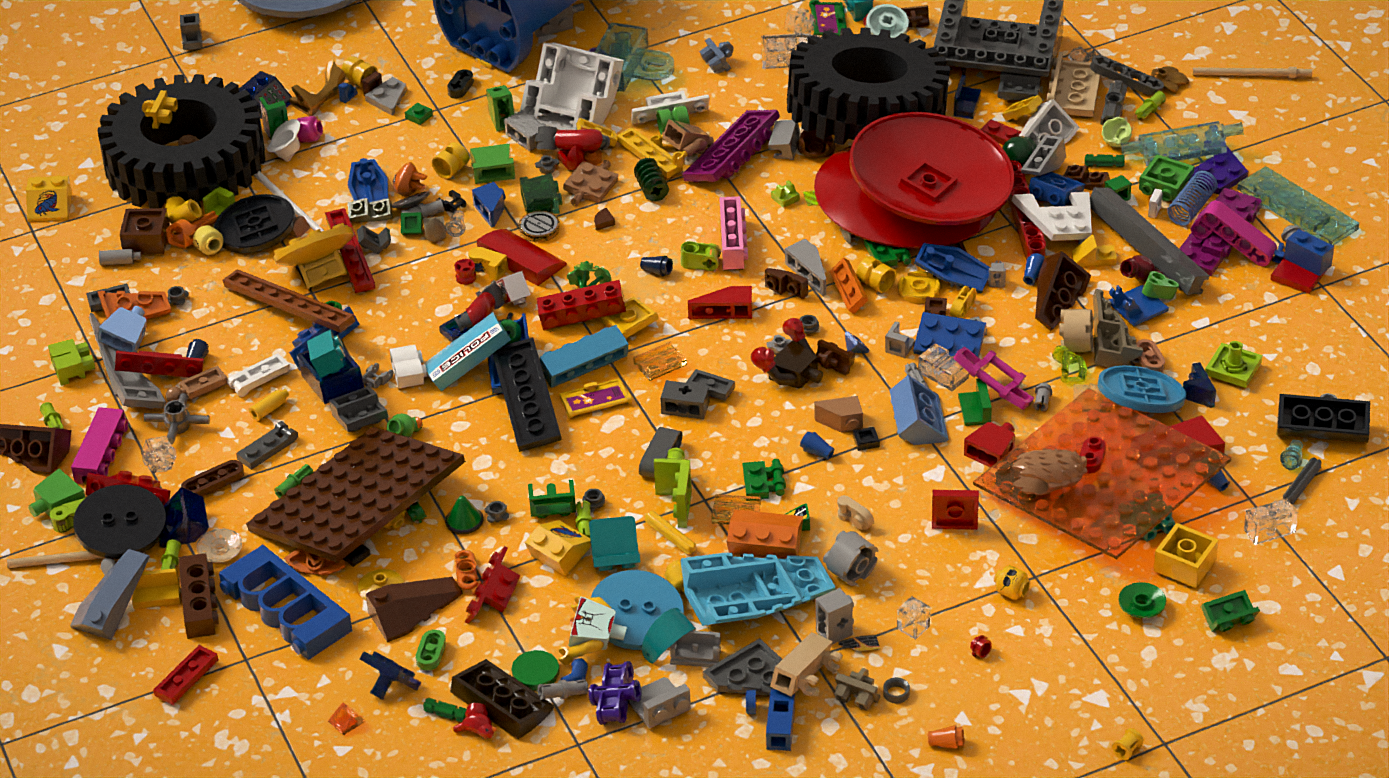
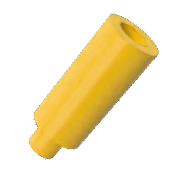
M286 389L282 391L275 390L249 408L251 417L255 421L261 420L285 404L286 398L289 397V392Z

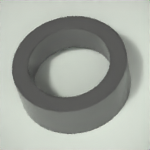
M894 677L885 681L883 696L887 701L902 703L909 698L910 685L905 679ZM892 687H901L905 692L902 695L894 696L888 690Z

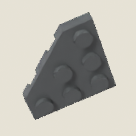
M759 638L704 670L703 678L718 692L746 694L747 690H756V695L770 696L771 689L776 690L770 687L775 666L783 659Z

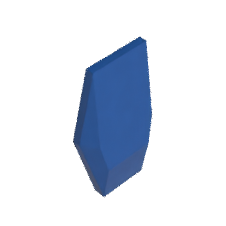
M362 158L358 162L351 163L348 189L353 201L367 198L369 202L388 198V178L375 159L367 160Z
M923 243L914 262L918 267L945 282L960 287L968 286L970 290L976 288V292L982 293L988 281L989 268H991L961 248Z

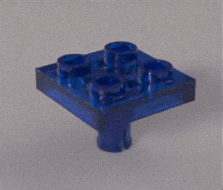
M363 651L359 660L379 670L380 676L369 693L382 700L393 681H398L416 691L421 684L420 681L414 678L416 673L375 651L372 655Z

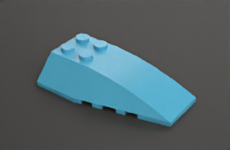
M717 553L681 558L685 595L702 626L760 618L812 601L836 588L819 558L813 556L787 555L786 559H778L776 555H766V558H754L753 554L743 553V557H733L732 553Z

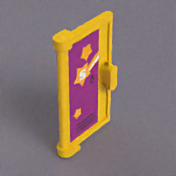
M620 378L599 384L591 382L584 384L583 388L559 393L569 419L574 418L576 415L615 405L632 403V397L626 391Z

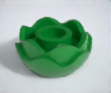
M511 319L501 321L500 323L505 331H510L509 337L511 340L505 345L520 341V325Z

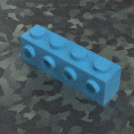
M617 325L605 327L593 335H586L576 342L567 343L557 350L548 351L540 356L544 377L550 387L553 388L626 357L629 344Z

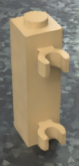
M811 632L775 666L770 687L789 696H792L801 688L804 694L812 696L816 689L810 687L809 683L815 685L819 681V678L814 676V674L823 665L829 671L836 672L840 666L835 664L833 660L839 662L843 655L835 651L830 652L833 641Z

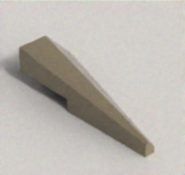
M1095 289L1093 295L1095 365L1105 367L1122 366L1141 356L1143 349L1142 347H1137L1136 338L1129 335L1128 327L1118 312L1111 309L1110 300H1105L1103 290Z

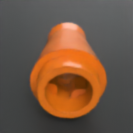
M953 725L935 731H928L929 746L953 749L964 746L963 727Z

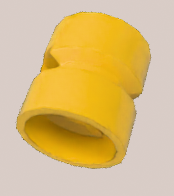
M356 56L347 58L341 68L346 74L345 79L363 88L362 79L375 71L378 72L375 66L365 63L364 60Z
M452 142L432 159V167L441 178L449 179L469 162V154L461 144Z
M873 256L864 258L856 271V275L861 282L870 285L871 288L880 293L887 292L893 286L896 279L895 269L883 264Z

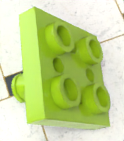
M1231 341L1229 345L1221 343L1205 368V375L1246 388L1261 365L1263 355L1242 349L1243 344L1239 341Z

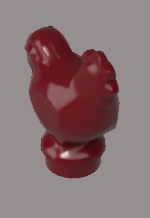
M1142 255L1124 260L1120 265V271L1123 276L1128 278L1135 277L1144 282L1151 271L1163 274L1160 270L1156 269L1149 258Z

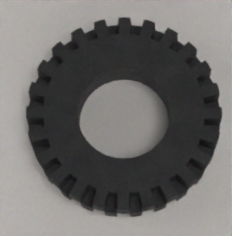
M841 28L840 36L831 30L825 31L822 38L812 35L808 37L807 43L800 42L797 45V50L791 52L786 100L787 112L792 113V120L795 123L802 122V129L806 132L816 130V137L823 140L831 135H835L834 143L844 145L848 139L854 140L865 126L888 115L905 112H927L945 115L950 67L946 66L947 60L944 56L938 57L939 51L934 47L925 49L926 42L920 39L909 43V35L903 33L899 34L896 38L890 37V30L881 29L879 35H872L870 28H861L860 34H854L850 28Z
M183 74L174 75V84L166 85L162 77L154 79L155 88L149 89L142 83L135 86L136 97L124 92L119 96L120 104L111 103L107 107L108 115H102L100 118L101 127H98V137L109 186L113 191H118V196L121 199L126 200L131 197L132 205L141 207L148 201L149 208H162L168 198L179 196L185 201L189 199L196 201L201 208L200 200H203L205 196L219 188V186L237 196L239 194L237 185L248 188L252 184L251 175L254 176L259 171L261 172V164L265 163V147L256 101H251L250 93L247 90L240 92L238 84L234 82L224 86L223 79L214 76L206 84L204 75L194 74L191 82H185ZM164 90L167 91V97L177 98L178 108L176 112L172 111L170 124L161 123L158 129L152 128L153 117L145 116L142 111V105L147 100L156 101L160 91ZM184 135H192L200 139L186 145L165 146L168 143L178 141Z

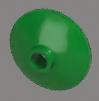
M1137 582L1129 584L1119 594L1118 601L1121 609L1133 617L1151 618L1160 614L1166 606L1164 592L1150 583Z

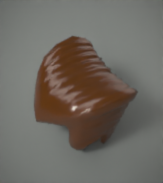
M803 130L798 142L799 153L808 157L822 158L831 156L836 148L832 135L823 140L816 137V130L810 132Z

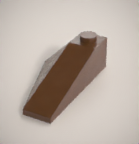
M1063 251L1044 259L1038 277L1035 319L1049 330L1054 329L1061 321V309L1073 307L1078 297L1085 293L1091 274Z
M0 424V454L27 466L32 471L54 472L69 453L72 430Z
M453 576L390 584L365 593L368 614L387 642L411 633L415 630V625L422 620L426 622L431 618L430 614L437 609H443L463 594Z

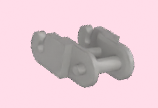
M375 363L366 369V373L362 376V383L366 384L369 382L373 388H378L381 384H386L392 378L394 371L389 369L388 372L377 375L375 373L379 369V363Z

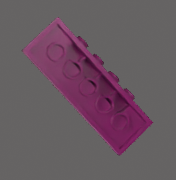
M746 110L682 174L684 181L716 182L721 177L729 178L734 173H737L740 166L748 162L751 156L761 149V145L766 143V140H770L772 134L770 127L780 117L778 110Z
M1224 188L1216 198L1217 201L1224 203L1249 223L1254 222L1263 203L1262 199L1228 188ZM1212 232L1205 239H1198L1190 233L1179 249L1209 276H1212L1224 258H1228L1233 246L1215 232Z

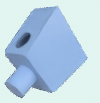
M134 306L131 311L122 307L118 308L100 325L98 341L120 351L137 352L146 332L147 319L143 317L145 314L144 310L139 306Z

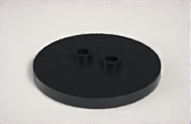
M271 194L253 195L228 206L217 218L214 228L223 236L224 243L222 247L235 253H254L271 248L284 240L293 230L296 215L292 204L283 197Z
M134 485L104 487L91 493L79 504L74 514V532L79 543L87 551L103 558L120 559L128 549L144 553L151 549L164 534L166 528L165 508L155 494L142 487Z

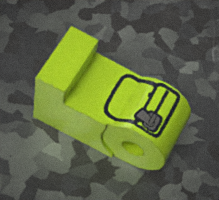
M85 498L62 504L50 511V519L54 531L65 533L74 528V514L79 504Z

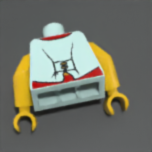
M575 597L574 600L577 605H571L576 615L568 643L570 648L569 650L566 647L559 648V653L564 655L558 658L562 664L568 665L573 661V658L607 649L610 638L624 641L627 627L613 624L616 611L601 597Z

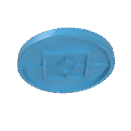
M1113 366L1103 370L1098 378V389L1105 397L1130 409L1150 413H1167L1182 408L1185 403L1186 391L1184 387L1172 377L1159 371L1138 366Z
M626 570L614 573L603 579L595 587L591 598L601 597L616 611L613 624L627 627L624 641L610 638L609 642L631 650H642V643L647 631L664 612L671 608H678L684 613L683 601L676 588L666 579L647 571Z

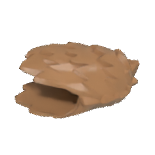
M1043 448V450L1023 453L1017 457V462L1012 466L1013 469L1020 472L1018 476L1020 479L1013 482V486L1021 489L1022 493L1030 495H1043L1065 487H1072L1088 472L1086 469L1087 459L1085 456H1080L1076 451L1072 452L1065 449L1052 450Z

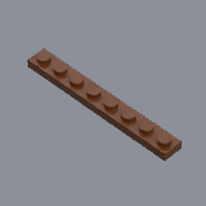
M238 269L222 280L226 288L340 333L355 322L354 315Z

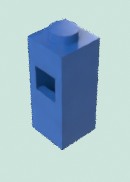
M771 689L766 727L767 750L791 751L795 715V693L789 696L778 690Z

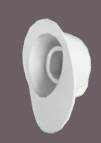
M291 119L281 124L273 134L271 142L267 147L268 152H274L286 162L290 161L300 148L297 137L300 122L296 119Z

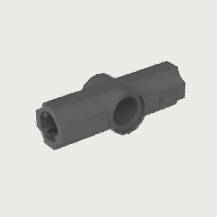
M1115 80V82L1110 83L1109 91L1105 96V105L1100 124L1103 126L1107 120L1122 115L1127 92V85L1123 81Z

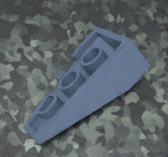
M128 549L79 605L70 627L112 640L150 556Z

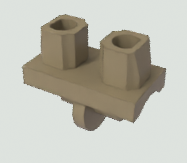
M862 668L859 673L852 671L850 677L837 673L835 677L837 686L834 695L841 702H847L851 694L857 695L855 705L867 711L873 702L878 703L880 695L877 694L878 688L873 686L875 679L868 677L869 670L866 668Z

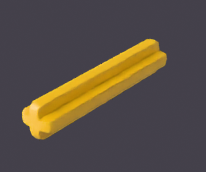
M655 511L646 513L645 522L688 555L696 551V543Z

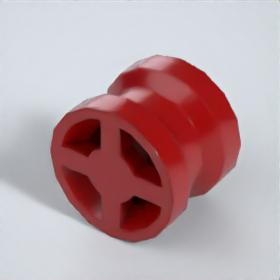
M461 259L455 263V277L459 284L468 285L476 280L475 263L473 260Z

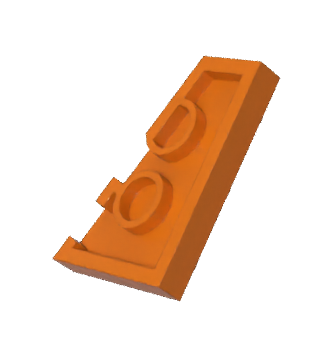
M98 291V297L106 320L121 307L131 311L134 306H139L144 310L145 314L143 317L147 320L171 313V307L165 291H139L138 293H125V291L105 293V291Z

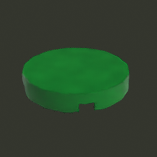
M540 650L528 651L519 655L513 661L511 668L512 677L534 691L538 690L539 684L555 683L560 672L558 660L552 654Z

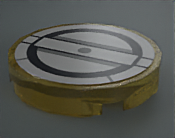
M547 211L530 212L519 221L520 235L532 242H538V240L542 239L543 242L549 241L560 230L558 217Z

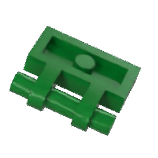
M864 239V245L870 256L878 259L883 264L892 267L898 265V259L903 261L905 265L910 264L912 261L910 258L911 254L907 248L887 246Z
M773 459L771 467H765V461L742 463L746 500L769 499V492H776L778 496L785 494L786 481L782 476L784 474V467L779 459ZM767 478H774L772 481H767Z

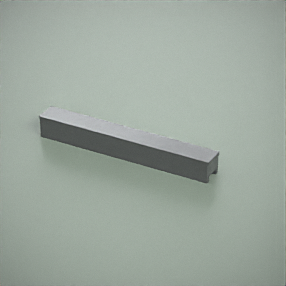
M1094 187L1090 196V208L1143 256L1149 258L1154 266L1165 276L1176 281L1184 293L1187 295L1203 293L1202 284L1210 276L1111 188Z

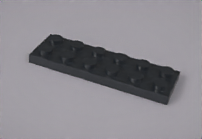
M533 337L503 345L493 353V358L519 452L561 441L562 437Z

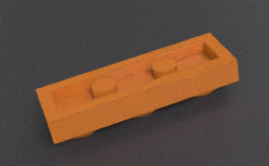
M843 257L829 272L848 311L855 314L868 301V298L850 261Z

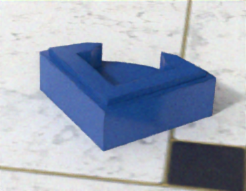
M349 83L338 85L340 101L343 103H347L358 94L357 89Z

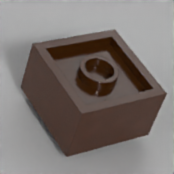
M167 208L126 209L119 234L122 249H133L134 252H141V254H164L167 244L166 229L170 226Z

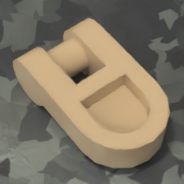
M842 495L838 497V518L840 520H849L856 528L867 530L874 524V517L868 509L849 496Z

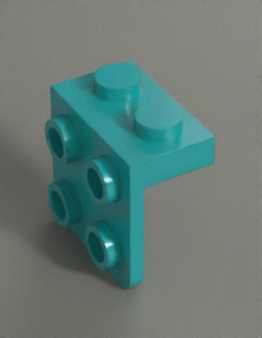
M633 516L594 519L589 522L594 567H599V571L613 570L612 565H622V569L634 568L636 563H640L636 523Z

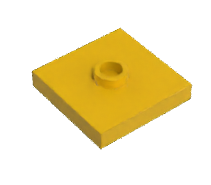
M634 296L625 301L626 312L600 317L601 323L607 327L617 325L625 339L659 320L658 313Z

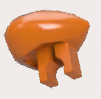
M412 162L406 163L395 174L392 181L395 192L402 196H410L417 189H425L426 185H422L420 180L427 179V175L418 172Z

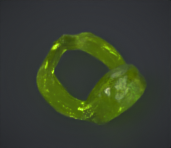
M1057 345L1053 350L1052 357L1055 361L1062 364L1061 381L1064 383L1083 382L1087 376L1085 360L1081 356L1068 351L1067 347ZM1079 363L1078 377H1068L1069 364Z

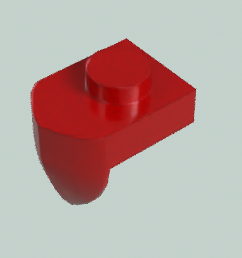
M573 146L570 151H557L558 159L568 170H576L581 162L585 161L583 151L577 146Z

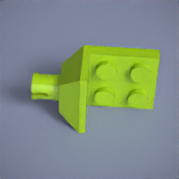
M671 448L668 450L667 458L654 459L655 495H672L673 502H677V504H674L673 518H677L678 528H687L692 496L690 460L685 459V452L682 449Z

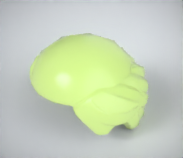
M1122 117L1109 119L1102 126L1101 134L1103 140L1111 147L1124 146L1132 136V127Z

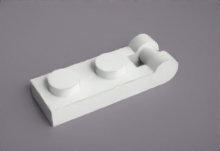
M277 353L230 376L227 384L232 389H235V393L238 396L244 397L248 394L249 390L290 371V364Z

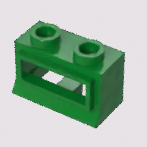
M573 479L569 480V493L556 494L555 484L549 483L546 486L547 495L534 496L533 485L528 484L531 517L545 518L548 515L555 514L567 516L570 513L576 512Z

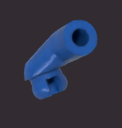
M582 658L575 659L572 662L571 674L562 677L561 680L568 682L585 679L588 669L586 661Z

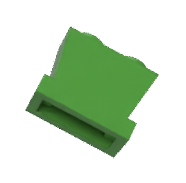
M510 143L470 148L475 184L515 179Z

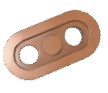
M1148 339L1137 341V347H1142L1143 349L1142 355L1137 358L1141 366L1162 372L1165 367V358L1156 343Z

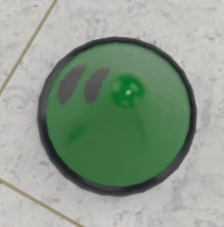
M465 496L458 497L445 518L447 528L457 534L472 533L479 529L484 521L482 512Z

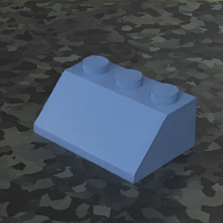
M909 375L889 390L894 410V419L898 429L897 433L901 439L907 440L913 445L943 443L949 440L938 394Z

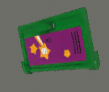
M819 0L809 1L814 29L813 35L822 38L823 32L831 30L840 36L841 28H847L843 3L819 2Z

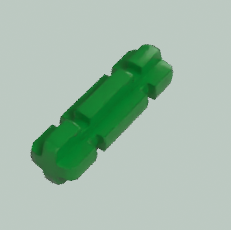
M1086 154L1085 166L1096 164V166L1113 167V165L1123 167L1125 157L1124 155L1113 157L1110 154H1097L1096 156L1094 154Z
M427 698L423 704L424 711L433 714L436 712L435 715L452 720L456 718V721L459 722L466 718L465 711L467 709L463 707L457 709L458 706L442 701L437 703V700Z

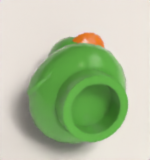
M400 413L388 421L387 431L410 437L413 432L421 430L423 422L419 417H411Z

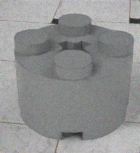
M842 531L837 535L836 542L830 551L824 555L823 562L826 563L829 571L848 585L855 586L858 584L855 582L859 578L866 579L873 571L878 560L875 557V551L878 552V548L854 531L847 533Z

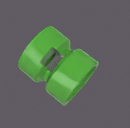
M685 105L674 107L673 111L669 109L657 110V124L661 135L665 131L668 119L690 124Z

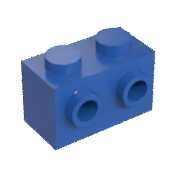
M1298 229L1286 240L1284 259L1321 276L1332 266L1334 246Z

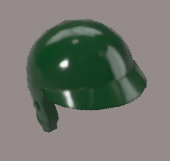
M1017 136L1007 140L1002 148L1010 161H1017L1023 167L1037 145L1029 137Z

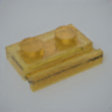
M671 341L633 357L634 364L638 365L639 370L649 381L687 365V358L676 347L672 346Z
M715 494L711 516L712 524L729 525L735 510L760 512L761 497Z

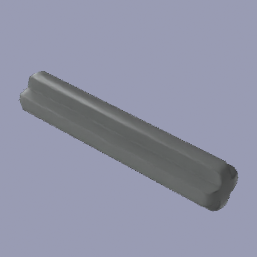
M1313 457L1309 460L1283 494L1282 501L1284 504H1294L1320 470L1322 463L1320 459L1317 460Z

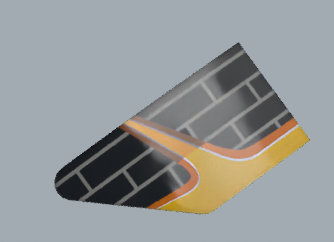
M876 635L853 637L838 643L841 646L860 652L881 649Z

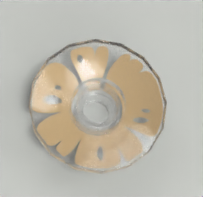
M225 528L214 529L200 537L196 549L198 554L206 553L209 562H224L238 555L242 549V539L233 530Z

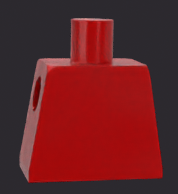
M992 422L985 423L964 439V456L1000 472L1015 449V429L1013 425L1008 422L1002 426Z

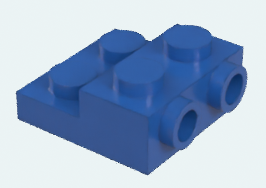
M1049 172L1031 178L1029 191L1036 200L1048 201L1054 207L1071 204L1069 200L1070 193L1083 192L1085 184L1057 173Z

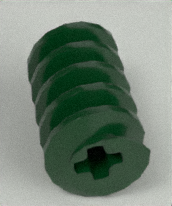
M653 158L640 160L634 167V175L644 196L650 201L662 200L668 194L669 187L657 161Z

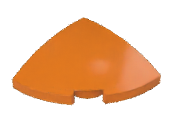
M298 548L284 558L292 568L304 574L328 575L346 567L343 560L337 563Z

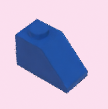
M495 182L472 189L473 206L491 228L497 224L504 210V200L506 198L503 189L499 188Z

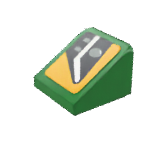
M807 503L786 513V515L803 516L802 531L810 530V515Z

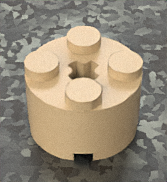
M1061 309V322H1064L1059 324V335L1064 339L1061 340V353L1092 352V310Z

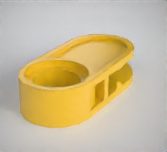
M964 286L952 303L951 317L963 319L975 301L976 288L970 290L968 286Z

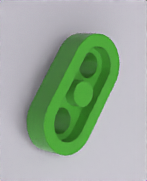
M429 630L423 634L415 655L416 664L420 669L433 670L440 664L446 647V638L442 631Z

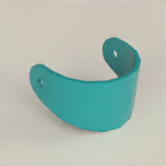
M671 608L664 612L647 631L642 643V654L648 662L655 663L676 641L690 631L696 630L695 626L681 610Z

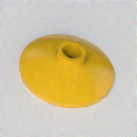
M390 569L373 570L360 579L358 592L366 601L365 593L385 585L404 583V580L399 573Z

